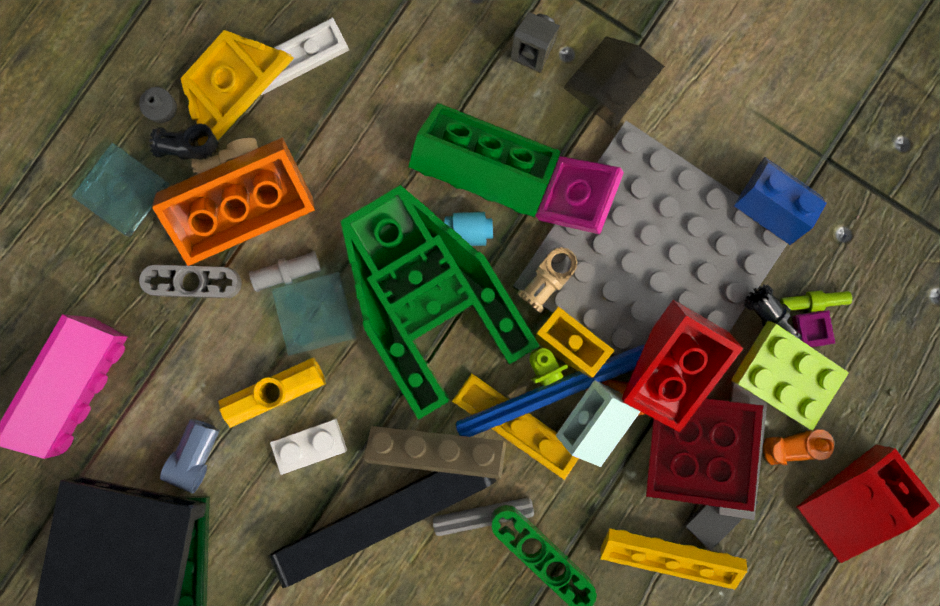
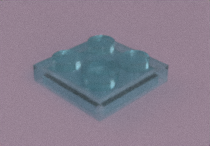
M111 143L72 197L122 234L131 237L151 210L156 193L166 189L170 183L120 147Z
M337 272L272 289L288 356L356 339L340 273Z

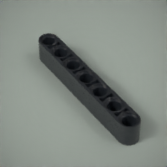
M434 471L281 547L268 555V559L282 588L289 587L491 486L497 480L495 478Z

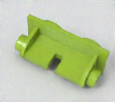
M545 348L534 350L529 357L530 364L536 376L530 378L533 383L540 382L541 385L547 386L563 378L564 376L561 371L568 368L567 364H558L553 353Z

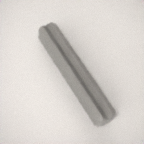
M527 497L435 516L433 518L434 532L437 536H443L491 526L492 513L502 505H511L518 509L526 518L534 516L533 504L531 499ZM502 517L500 519V523L512 521L513 517H511L508 520Z

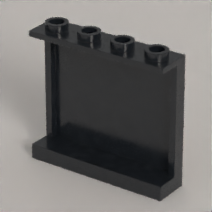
M82 476L60 480L35 606H178L194 522L204 517L207 503Z

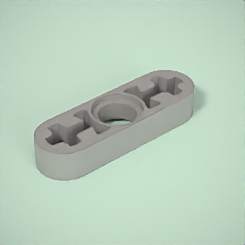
M150 265L141 272L139 277V283L144 292L163 297L232 298L239 293L242 286L240 275L227 267ZM194 272L199 277V286L193 291H187L183 287V278L186 274ZM159 274L161 277L173 279V285L158 284V287H156V285L151 284V278H156ZM224 274H226V278L232 280V286H226L225 292H223L222 287L208 285V278L222 280Z

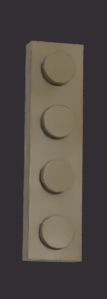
M371 426L364 460L372 464L501 479L506 443L503 440Z

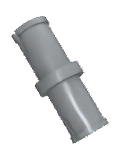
M311 251V253L289 260L285 258L278 259L277 264L249 271V276L254 290L259 292L284 282L286 285L292 284L294 279L315 272H321V267L315 251Z

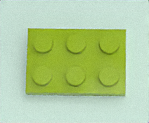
M767 321L731 381L813 431L849 372L776 323Z

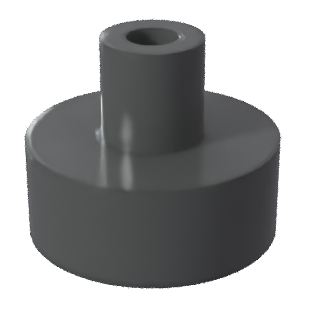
M160 87L149 88L142 94L139 101L140 110L143 115L155 123L170 121L177 111L175 98L167 90Z

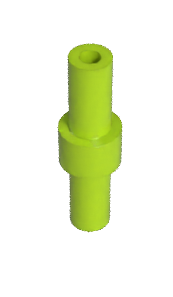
M820 290L806 292L805 296L780 298V303L786 304L791 310L807 309L809 312L824 311L826 307L849 305L852 303V295L850 291L824 293Z

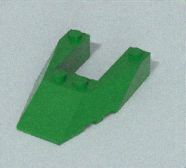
M401 185L340 221L354 277L364 330L418 420L449 402L450 399L415 340L450 318L473 306L509 365L539 347V344L486 257Z

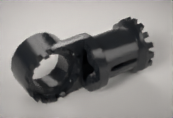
M195 124L187 130L182 129L179 132H167L165 128L158 127V129L152 130L153 133L150 134L152 139H149V142H153V144H150L152 155L159 158L173 155L178 156L181 160L191 158L202 160V158L208 159L207 156L210 155L212 157V153H216V149L219 147L217 145L219 144L211 128L205 124ZM203 136L208 137L203 145L195 147V140L197 141L199 137L202 138Z
M768 284L759 286L758 290L756 288L753 289L754 293L750 292L751 296H746L744 306L750 311H755L762 319L761 323L763 326L766 325L767 321L776 323L798 339L802 338L799 333L796 335L798 331L794 330V327L790 326L787 322L791 309L786 304H781L774 297L773 289Z

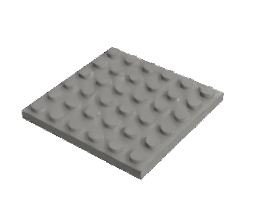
M625 121L597 162L621 167L624 172L600 235L555 224L513 285L518 291L524 290L537 275L535 270L550 252L560 247L568 248L577 258V268L564 286L552 293L543 304V308L553 314L559 306L614 349L612 353L614 356L637 346L645 345L652 328L672 300L679 302L729 332L745 309L746 296H751L749 293H754L753 289L755 288L758 289L788 244L734 207L739 195L628 121ZM557 254L552 258L551 266L555 272L563 274L569 271L571 261L568 256ZM543 283V284L540 286V288L535 292V294H534L535 297H536V296L540 293V291L544 288V286H545L544 283Z

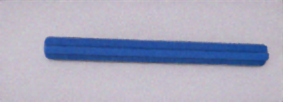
M645 345L637 346L608 358L593 378L577 371L547 386L543 385L456 422L459 436H474L588 389L594 380L602 383L634 370Z

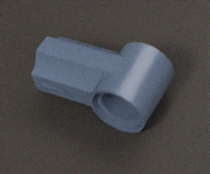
M190 419L176 452L174 451L169 456L163 466L160 480L192 494L195 493L205 477L207 471L205 463L220 430L204 421Z

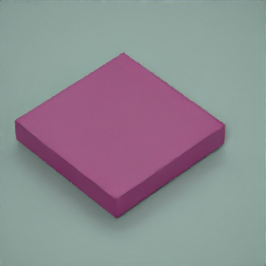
M559 156L535 216L539 221L600 235L624 172L621 167Z

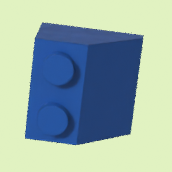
M764 157L734 207L791 245L814 227L827 203L819 193L767 157Z

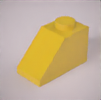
M559 306L535 337L540 345L550 350L559 360L590 378L596 375L614 352V349Z

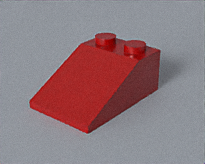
M672 300L651 330L622 396V401L681 432L743 350V347L727 330L679 302Z

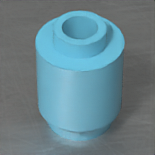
M485 212L453 213V216H445V224L455 230L471 246H486V239H493L492 218H486Z

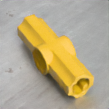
M313 357L276 375L263 378L256 384L219 400L220 413L224 421L232 428L326 385L324 374L320 365ZM270 383L277 385L280 391L279 398L275 402L269 400L266 396V388Z

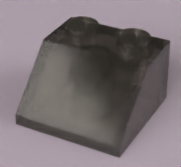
M606 36L566 83L564 89L612 128L616 129L655 82L665 66L639 45Z

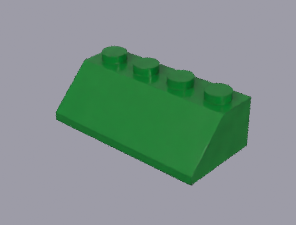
M437 103L417 133L408 167L419 171L424 176L434 177L449 183L457 189H464L479 195L487 201L497 202L512 208L517 213L535 217L561 151Z

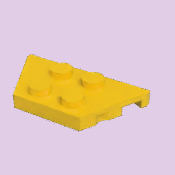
M223 30L180 78L184 94L189 100L188 108L191 119L195 120L197 124H205L210 127L218 141L288 66L294 57L285 51ZM203 136L199 138V146L203 145L208 137Z

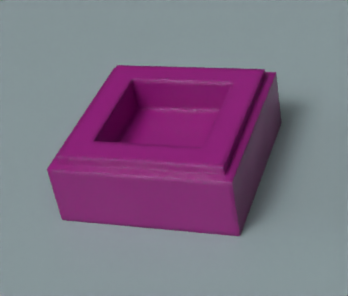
M829 310L792 316L794 330L798 331L796 335L799 333L802 337L800 340L810 347L835 344Z

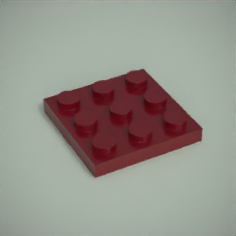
M705 399L681 432L653 419L646 497L754 512L764 405Z

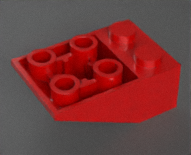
M877 444L796 506L839 563H843L912 529L940 507L939 503L896 448Z

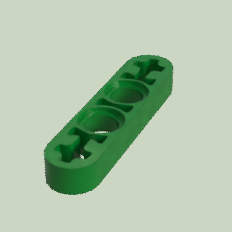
M502 505L494 510L491 515L492 531L511 552L569 606L594 605L597 593L591 579L534 524L511 505ZM502 517L506 520L513 517V526L519 532L516 538L514 531L508 526L500 528V519ZM530 538L539 540L541 543L540 549L534 554L525 553L521 549L525 540ZM556 561L563 563L565 571L562 575L552 577L547 574L546 569L549 564ZM571 578L573 584L578 589L583 590L585 588L587 594L584 597L579 594L575 596L572 586L568 583Z

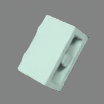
M594 380L560 428L556 437L572 456L601 467L641 411L622 401L623 393Z

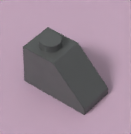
M529 12L514 34L511 60L541 73L557 39L560 25L555 24V21L547 15H535Z

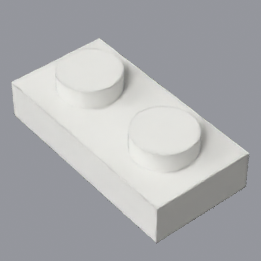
M337 419L270 442L281 475L348 451Z

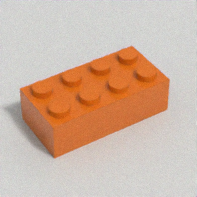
M283 137L157 192L152 204V209L187 266L315 211L313 196Z

